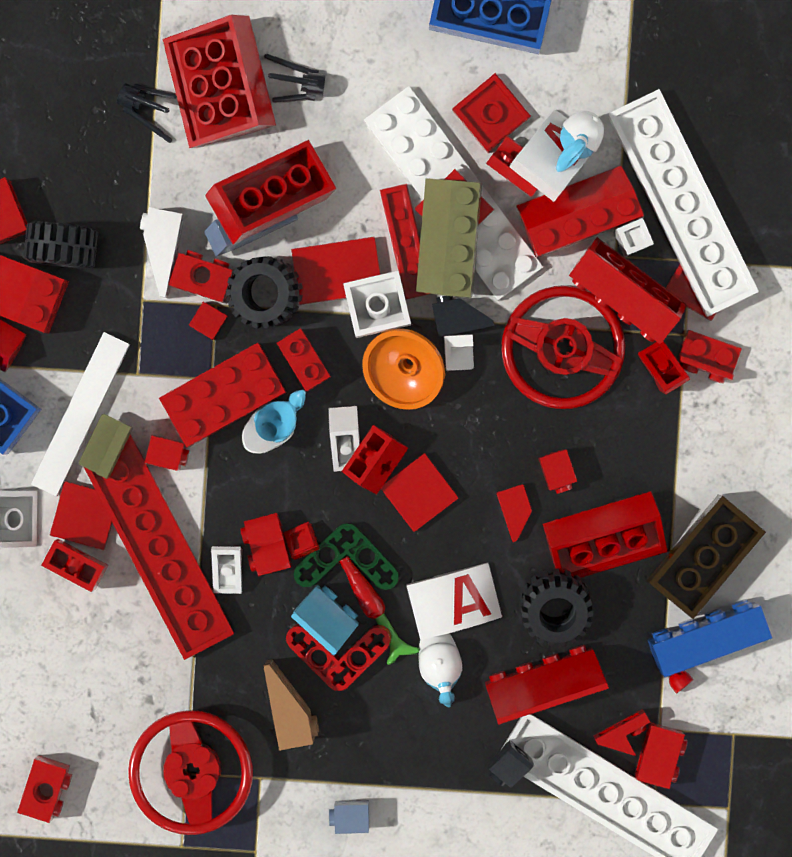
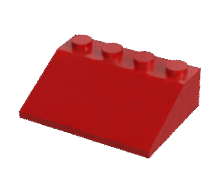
M231 14L162 39L189 148L251 134L276 126L249 16Z
M585 645L576 646L569 649L570 654L559 657L558 653L542 658L544 663L533 666L532 662L515 667L516 672L506 675L505 671L490 675V680L486 681L485 685L498 725L608 689V684L592 647L586 648Z

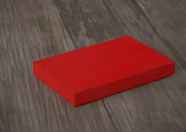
M375 237L291 249L294 272L298 273L299 278H297V281L302 283L303 288L299 290V295H303L299 305L345 299L346 293L343 283L380 275Z

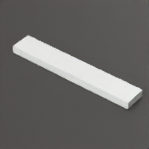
M105 332L103 333L31 485L54 496L59 495L130 344Z

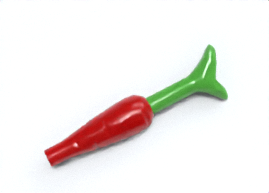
M349 556L341 559L339 562L365 615L368 618L375 619L378 625L387 627L391 632L392 639L387 664L394 663L399 655L418 653L419 648L405 643L398 637L384 614L386 607L382 598L355 567Z

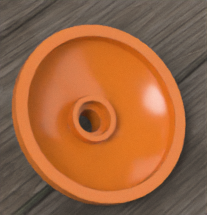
M391 329L382 332L371 341L363 356V373L369 388L380 400L395 408L408 410L421 408L433 401L443 386L445 368L439 351L431 341L415 331ZM406 359H410L413 365L408 364Z

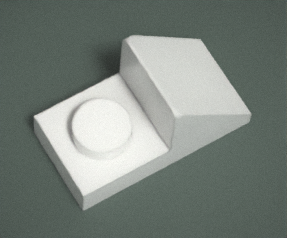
M212 546L213 592L242 594L243 549L241 547Z

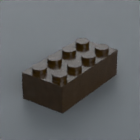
M718 494L646 581L690 618L694 619L766 531L723 495Z

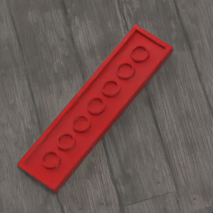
M130 434L109 479L97 475L96 472L85 467L84 469L185 660L235 633Z

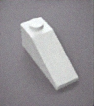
M149 207L148 213H143L140 229L144 230L143 236L159 296L168 299L171 287L169 282L176 262L185 216L180 213Z

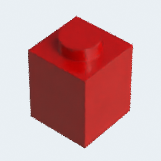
M151 435L144 463L180 471L181 466L186 467L190 450L186 449L183 442Z
M567 449L538 458L550 491L555 489L558 494L573 489L571 484L577 482Z

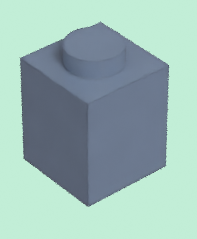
M369 800L335 801L334 809H329V826H335V834L369 833Z

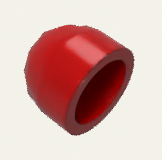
M685 670L669 676V684L676 694L694 680Z

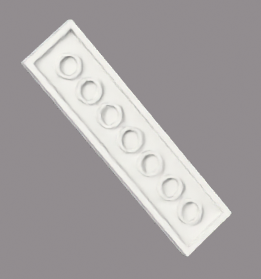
M409 86L364 119V122L422 200L424 199L426 178L444 180L454 169L468 182L480 183ZM482 185L481 196L495 210L479 224L475 271L498 301L543 268V266Z
M660 89L608 113L614 130L706 317L758 293L759 291Z
M532 714L520 717L505 742L506 744L510 739L532 758L534 766L524 776L525 778L654 857H702L718 831V828L642 781L636 780L634 776Z

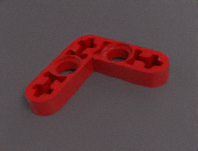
M300 624L292 626L286 635L288 646L330 688L336 691L344 690L353 683L388 648L392 639L391 632L387 627L375 625L340 658L337 654L332 655ZM294 631L297 634L303 632L305 634L303 639L308 645L312 641L315 643L308 653L303 651L307 647L303 641L298 643L294 641L296 636ZM373 633L376 635L382 633L385 636L382 640L384 644L378 642L370 650L367 646L374 639ZM315 650L325 652L327 655L326 663H315L312 659V653ZM354 651H362L366 655V663L356 665L351 659L352 653ZM348 666L350 670L343 678L345 683L341 680L335 682L334 671L339 674Z

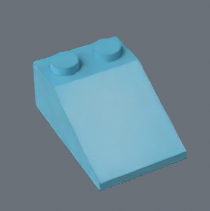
M317 585L294 610L291 617L332 655H335L358 626L359 622L356 620L358 614L348 605L340 606L335 601L337 595L326 585L323 588Z

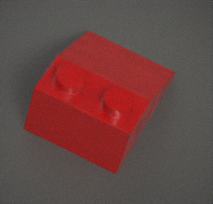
M0 255V316L49 334L69 281Z

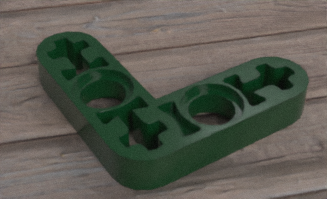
M351 523L340 525L319 545V550L310 553L294 570L296 583L302 587H311L347 554L380 589L388 590L395 587L399 578L396 568L358 527ZM342 529L346 531L354 530L355 533L352 536L354 542L350 543L347 540L340 546L345 549L343 553H340L336 545L329 542L333 537L338 542L343 536L340 532ZM324 547H330L335 552V559L330 563H324L319 558V551ZM369 548L375 553V560L371 564H363L359 560V552L362 549ZM314 557L317 564L325 569L321 573L318 568L313 571L311 575L314 579L312 581L308 579L302 581L299 578L302 574L300 569L302 567L306 570L314 564L309 559ZM379 559H382L384 564L380 565L383 571L388 572L391 570L393 572L391 576L393 582L390 584L386 581L382 584L379 581L381 575L377 570L373 574L368 571L376 566Z

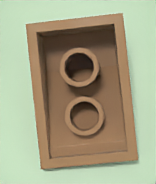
M273 659L267 660L264 664V672L279 750L312 745L315 736H318L319 732L317 716H311L310 708Z

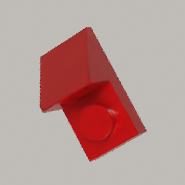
M664 341L661 344L656 342L638 353L640 360L650 372L662 393L668 394L690 380L688 374Z
M641 709L593 735L598 745L636 756L626 735L636 736L647 729L645 725L650 723L646 713Z

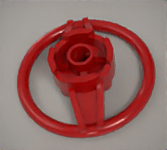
M552 286L531 294L512 312L503 332L502 358L510 380L527 398L549 408L572 409L597 400L614 384L624 362L625 338L616 314L610 306L606 308L595 300L593 293L574 286ZM572 297L583 300L595 307L606 319L613 335L614 354L592 341L591 334L586 326L577 320L562 318L547 324L522 319V317L536 304L550 298ZM567 339L569 340V346L572 347V351L570 353L566 351L565 355L560 353L557 343ZM513 340L536 352L537 358L544 368L554 374L568 375L583 370L605 375V377L593 389L579 396L557 398L545 395L531 387L519 373L513 356Z
M186 710L171 713L156 720L141 734L130 756L128 778L133 798L149 820L173 833L198 835L224 826L239 813L251 790L253 766L246 743L229 723L210 713ZM193 722L210 725L222 732L234 745L241 762L242 776L238 793L230 806L215 818L212 815V790L215 788L221 774V762L217 752L202 743ZM167 727L170 730L172 751L166 757L164 779L173 795L182 798L189 824L173 821L157 812L145 797L140 783V763L143 753L150 741ZM189 763H193V766L196 768L199 767L200 772H197L196 776L186 773L185 769L188 768Z

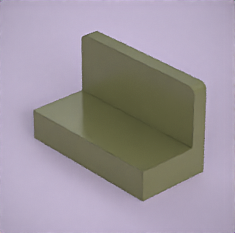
M102 414L79 460V465L109 479L133 427L106 414Z

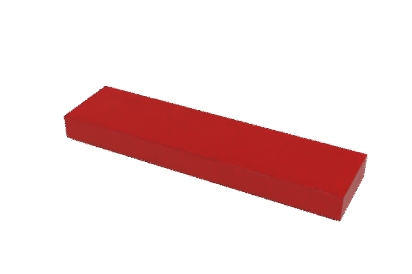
M403 184L380 190V195L405 300L429 295L430 293L416 292L420 237L408 186Z

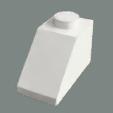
M357 406L329 408V429L334 472L343 470L360 445Z

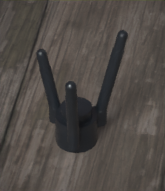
M270 54L264 55V58L304 73L302 78L269 73L268 77L271 79L302 84L301 91L306 92L305 94L273 97L272 102L315 101L316 96L323 97L325 74H319V70L309 69Z
M125 83L117 98V104L124 107L123 112L133 116L159 137L171 143V137L135 111V109L140 110L143 105H146L158 111L169 113V108L146 99L145 94L176 99V94L143 87L136 83L134 86Z

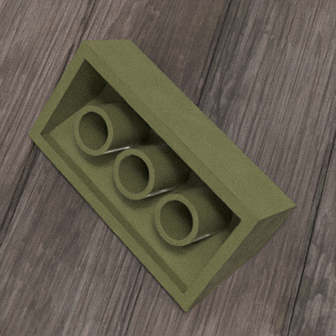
M425 179L416 292L469 298L473 296L482 183Z

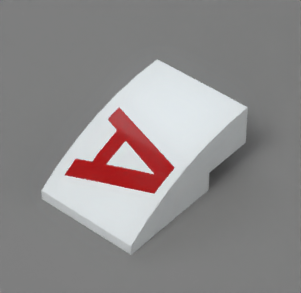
M556 109L509 166L553 202L589 158L578 159L571 167L562 172L556 170L558 158L564 151L560 141V134L563 123L567 119Z
M488 563L407 584L421 641L502 617Z

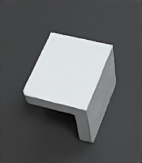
M643 218L614 231L624 257L654 244Z
M473 335L444 336L446 371L473 369Z

